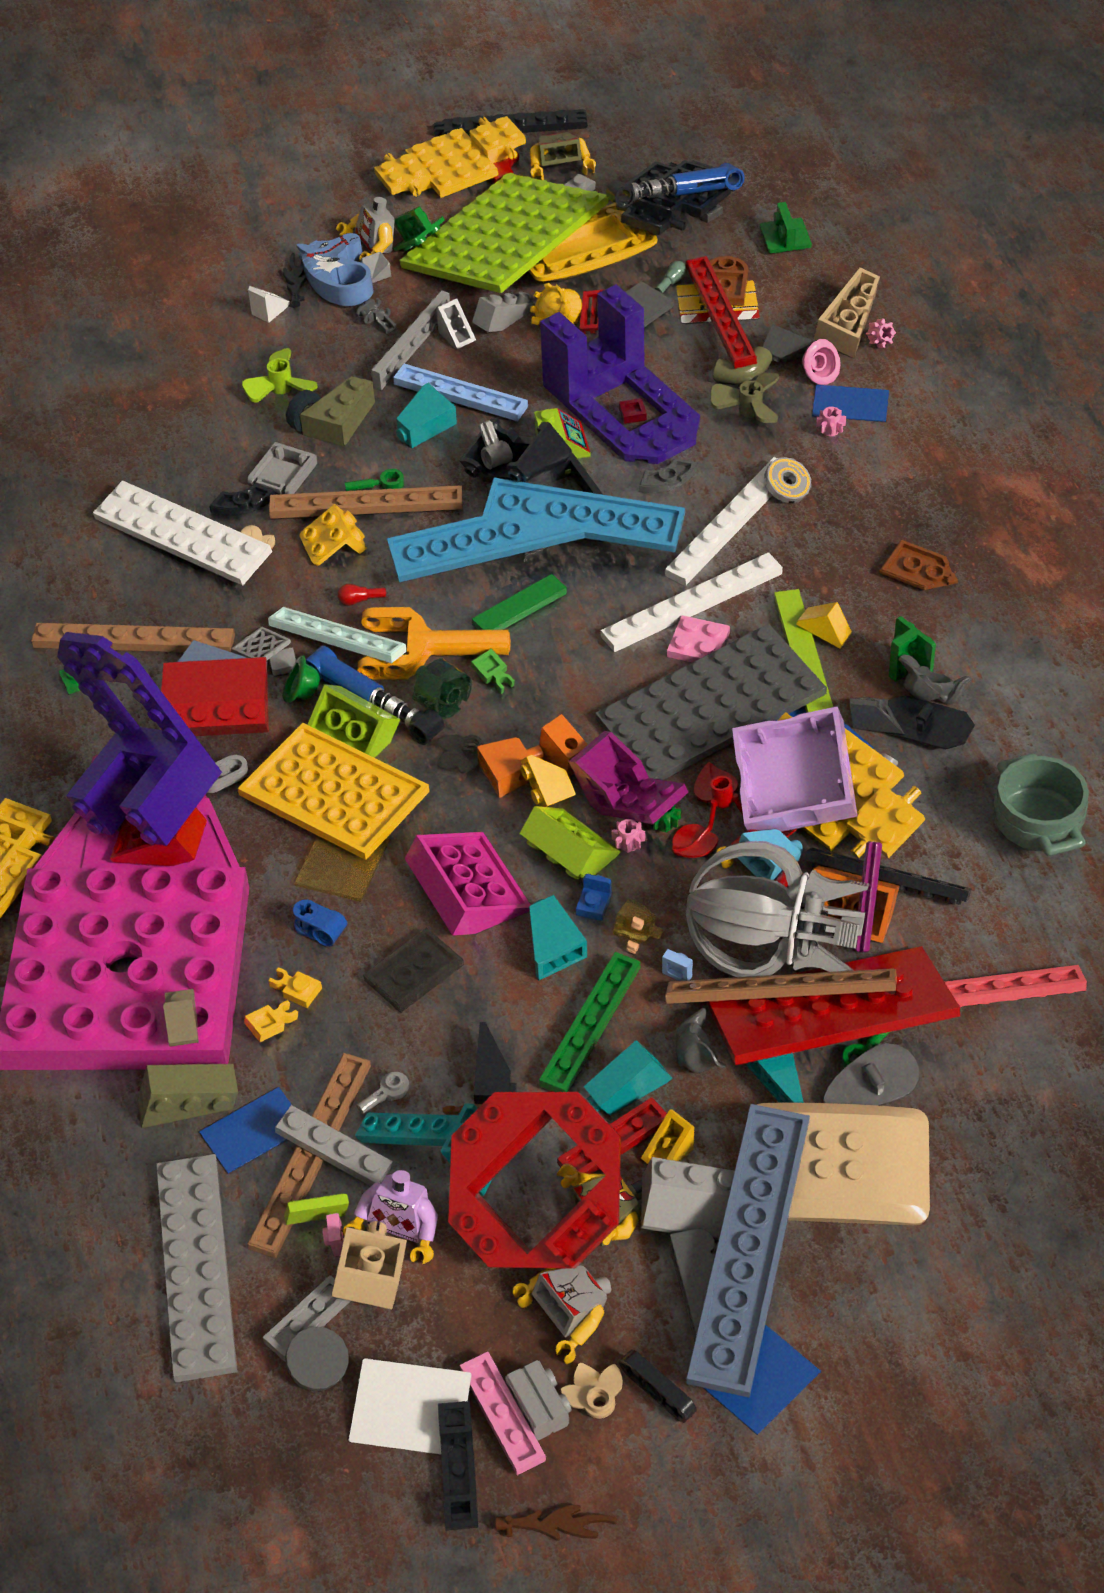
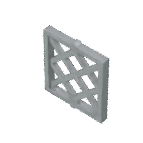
M261 627L245 637L244 640L232 647L231 650L233 653L247 658L261 657V654H265L262 657H266L268 660L288 646L291 641L287 637ZM272 639L271 642L264 643V640ZM260 641L259 644L252 645V642ZM270 646V649L262 650L263 647ZM259 648L258 651L250 653L251 649Z

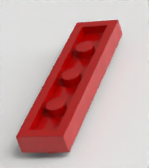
M653 1097L610 1124L621 1136V1155L656 1133L667 1115ZM578 1145L557 1158V1164L560 1168L564 1164H570L576 1168L577 1172L593 1174L600 1169Z

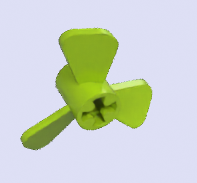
M289 348L277 351L269 357L267 364L268 376L248 378L242 383L244 392L249 400L254 403L261 401L271 391L275 394L288 393L292 388L299 391L306 389L314 391L318 388V385L315 381L293 378L291 376L289 363L291 350Z

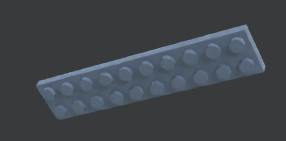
M750 1104L687 1375V1384L750 1398L808 1131L809 1115Z

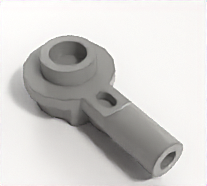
M400 1072L386 1074L381 1079V1088L356 1105L360 1113H366L385 1100L392 1102L393 1100L403 1098L409 1089L407 1076Z

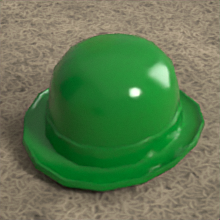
M304 655L299 656L285 682L282 692L284 702L290 703L296 698H311L318 689L320 682L319 673L314 667L306 664Z

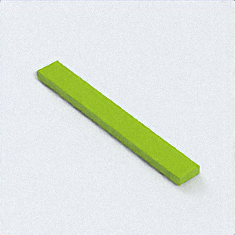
M799 589L774 592V600L787 644L827 687L812 633L796 625L798 619L805 612ZM828 687L826 695L805 705L806 713L833 707Z

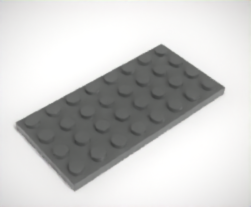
M768 623L595 713V716L605 731L612 732L641 760L649 778L664 780L733 744L732 728L765 721H776L785 712L789 714L826 695L827 687Z

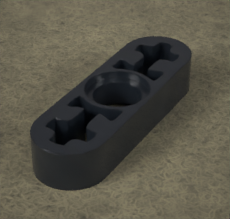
M631 1349L619 1360V1365L624 1373L678 1421L685 1423L697 1411L694 1402L689 1396L637 1351Z

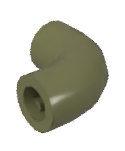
M754 347L753 351L757 357V364L737 369L734 368L731 360L719 358L714 368L713 379L729 384H742L745 381H753L768 369L772 362V354L764 347Z

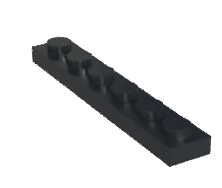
M816 848L807 850L805 861L812 862L811 866L814 868L820 865L836 868L851 874L862 875L863 860ZM880 865L878 880L899 885V890L907 891L908 887L918 890L919 895L934 898L935 894L945 896L946 902L961 905L962 901L967 902L970 898L972 888Z

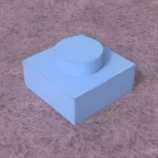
M667 949L662 956V974L678 981H687L692 978L693 960L683 953H676Z

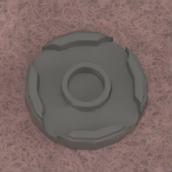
M309 1327L300 1331L291 1340L285 1354L286 1369L299 1387L309 1391H324L334 1386L344 1376L349 1363L348 1349L344 1340L335 1331L325 1327Z

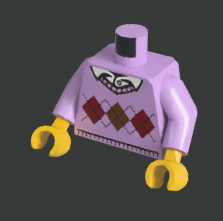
M398 1170L393 1175H386L382 1183L376 1182L362 1194L355 1209V1219L343 1228V1235L345 1236L347 1227H354L355 1229L365 1231L364 1219L367 1220V1225L377 1221V1229H379L380 1222L386 1225L388 1233L416 1243L420 1242V1246L414 1248L410 1253L412 1262L419 1259L420 1251L424 1255L423 1264L429 1262L434 1256L429 1244L434 1239L438 1214L430 1200H428L427 1189L423 1185L411 1182L410 1174L403 1170Z

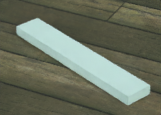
M282 607L268 618L269 626L389 663H393L406 653V644L286 607Z

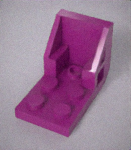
M603 731L569 761L589 804L601 815L654 824L688 793L684 783L649 778L641 760L610 731Z

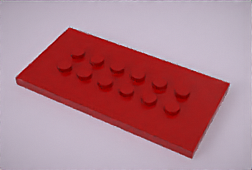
M922 946L845 962L854 971L896 969V991L706 1001L735 1065L960 1017V1006ZM817 968L794 974L824 973L829 971Z

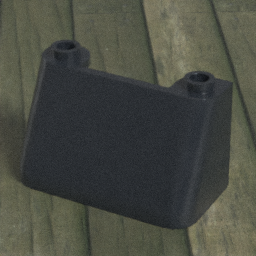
M491 418L489 421L494 426L498 440H503L511 448L512 461L493 469H487L481 458V450L486 446L480 432L459 462L465 467L464 471L473 478H500L515 482H526L566 462L571 456L572 450L550 422H541L537 428L539 433L536 437L519 436L512 427L505 430L500 427L499 419Z

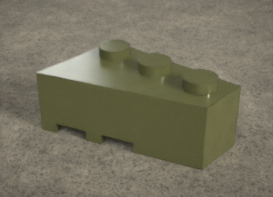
M147 1065L137 1099L141 1128L232 1110L238 1095L234 1065Z

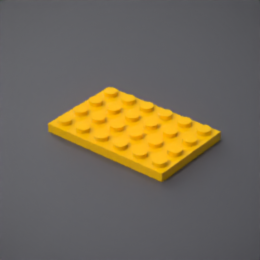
M302 723L238 787L239 796L367 860L429 793V784Z

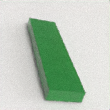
M550 574L472 618V625L477 630H503L567 594V587L553 574Z

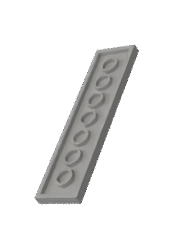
M216 1154L156 1163L174 1381L176 1383L236 1373L238 1370Z

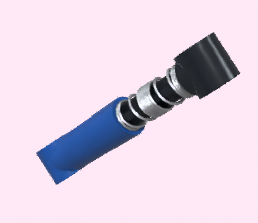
M724 163L715 168L671 174L666 180L660 178L659 180L642 181L640 184L614 180L607 186L606 196L616 205L626 208L638 198L642 199V197L647 196L654 198L660 197L661 194L668 195L671 193L672 196L676 197L726 188L737 190L743 185L745 176L742 170L730 163ZM623 190L622 195L618 197L619 193Z
M320 646L306 659V664L318 671L320 680L323 679L331 685L342 686L401 720L400 723L408 727L410 735L419 744L426 745L445 727L443 719L437 712L432 709H426L424 712L416 710V708L410 709L407 703L404 704V701L395 696L390 697V693L385 694L382 685L337 659L334 652L326 646Z

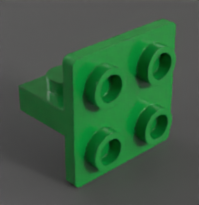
M786 202L777 203V212L773 214L774 221L760 223V230L769 253L811 248L812 243L803 219H792Z
M419 206L394 218V225L403 238L400 243L393 247L394 251L396 252L400 249L407 251L414 245L416 247L426 240L425 236L428 234L432 235L441 228L439 224L445 221L443 216L429 221L427 214Z
M902 616L896 618L895 634L891 643L888 677L895 682L908 674L898 659L900 656L910 655L920 666H926L933 672L936 643L933 639L923 634L913 623L908 622Z

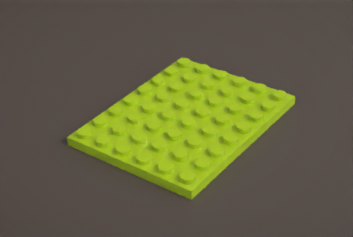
M507 173L484 193L477 196L469 205L465 206L458 214L451 217L437 232L430 235L413 250H410L407 255L399 260L401 268L502 293L609 203V199L606 194L596 191L583 190L578 187L574 188L546 180Z

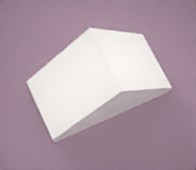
M252 286L248 288L252 315L268 323L290 305V301L278 295Z

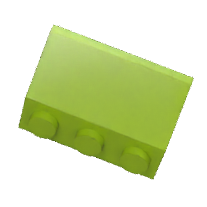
M324 685L307 725L375 758L390 744L400 719L342 686Z
M534 806L519 833L527 839L526 843L529 846L547 854L546 858L549 861L558 865L561 864L566 868L565 872L575 879L584 878L585 874L596 875L621 852L563 808Z

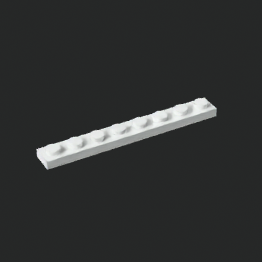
M773 457L665 569L666 577L686 586L768 501L772 494L767 490L764 473L770 463L777 458ZM783 477L785 482L789 479L788 477Z
M768 552L602 629L601 638L613 652H616L678 623L682 615L688 617L696 615L781 575L783 567Z

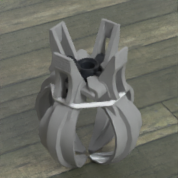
M743 841L715 853L701 866L694 877L689 890L690 894L687 898L686 918L689 932L697 949L709 963L720 971L737 978L770 976L778 971L785 962L788 965L794 963V970L804 967H816L829 972L854 971L819 945L818 941L855 949L857 937L862 935L865 912L826 906L824 903L868 889L869 883H859V881L832 880L822 876L816 870H812L810 875L808 872L803 874L794 856L785 848L767 841ZM741 856H759L772 860L784 871L788 883L787 888L775 880L742 875L713 879L698 888L697 886L702 877L712 867L725 860ZM828 914L842 916V918L837 919L829 917ZM698 924L722 939L739 944L757 946L775 942L781 936L783 938L773 957L759 963L744 962L728 956L713 946L701 932ZM825 932H832L834 936L827 935Z

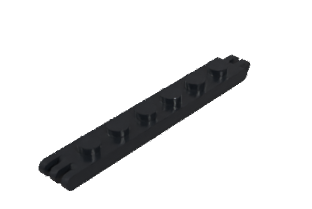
M578 109L507 115L497 114L493 116L478 115L464 118L455 117L443 119L442 122H435L433 128L435 136H442L452 130L462 128L470 137L469 131L480 126L479 119H483V117H486L489 122H493L498 118L507 116L522 133L585 129L588 126L586 111Z

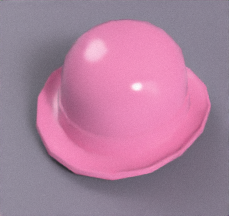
M819 339L813 342L805 351L802 365L811 381L819 385H827L833 382L839 375L840 357L831 342L826 339Z

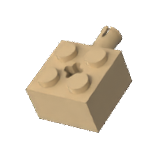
M377 1221L369 1223L367 1231L347 1227L332 1297L393 1309L407 1240L386 1236L387 1227L382 1222H380L379 1231L376 1230Z

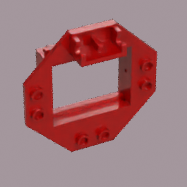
M494 1092L452 1134L448 1223L490 1268L575 1269L619 1225L620 1181L623 1179L620 1176L621 1136L579 1092ZM553 1118L600 1168L605 1176L530 1250L479 1192Z

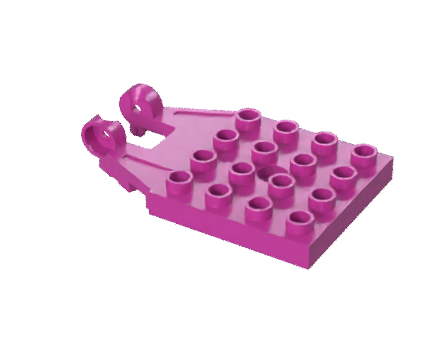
M94 755V756H93L92 762L94 761V759H95L98 755ZM206 794L196 808L207 819V823L195 860L176 866L112 862L110 857L119 831L116 830L113 835L95 834L87 827L85 819L75 812L35 867L27 869L0 1012V1070H146L147 1065L229 1064L249 896V882L246 868L239 866L211 801L207 798ZM126 957L137 958L130 964L127 972L119 973L110 970L111 965L119 959ZM194 989L199 1043L170 1047L163 1008L165 993Z

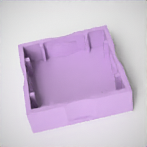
M838 706L799 714L786 720L765 721L732 728L736 762L741 774L740 795L744 825L747 831L750 829L761 831L777 829L782 832L858 816L844 721Z

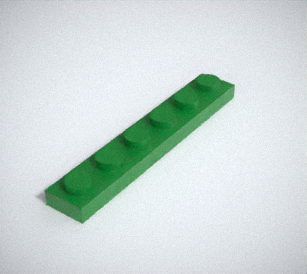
M617 952L613 954L539 1079L540 1087L552 1092H568L639 972L641 968L640 961Z

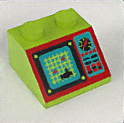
M558 408L534 412L536 435L539 433L537 428L541 422H550L571 448L572 453L577 459L591 457L585 433L579 420Z

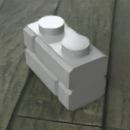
M536 1360L524 1366L523 1369L507 1374L505 1377L506 1385L537 1441L549 1436L552 1432L555 1433L568 1426L569 1412L572 1409L565 1394L558 1395L554 1387L557 1385V1382L550 1368L544 1370L540 1361Z

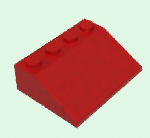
M266 657L163 663L161 692L195 736L269 732Z

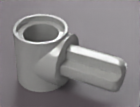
M486 421L479 424V429L486 446L481 450V458L485 467L493 469L511 462L513 458L511 448L503 440H498L492 422Z

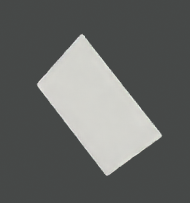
M363 1359L349 1441L441 1454L438 1404L467 1401L471 1373Z

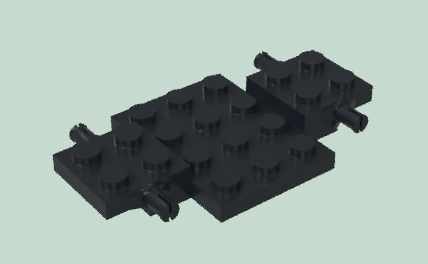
M684 160L680 164L671 162L669 165L655 161L628 182L640 184L642 181L647 182L648 180H659L660 178L666 180L671 174L715 167L694 160L692 162ZM726 188L676 197L672 196L671 193L668 195L661 194L660 197L654 198L647 196L642 197V199L638 198L626 208L616 205V209L624 211L621 215V223L627 224L634 229L639 228L648 231L652 235H661L668 228L672 227L681 231L685 230L686 222L680 221L681 211L689 213L692 217H702L729 196L731 191L734 192L735 190Z

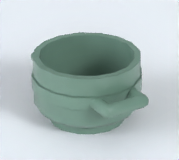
M1028 754L998 763L997 768L1001 776L994 798L993 814L997 828L1008 840L1027 850L1043 851L1047 856L1084 847L1086 842L1081 834V830L1087 813L1089 790L1085 778L1075 767L1060 759L1037 756L1036 754Z

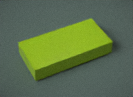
M343 1193L291 1201L287 1204L284 1214L286 1225L327 1219L326 1215L336 1213L339 1214V1217H343L349 1205L348 1196Z

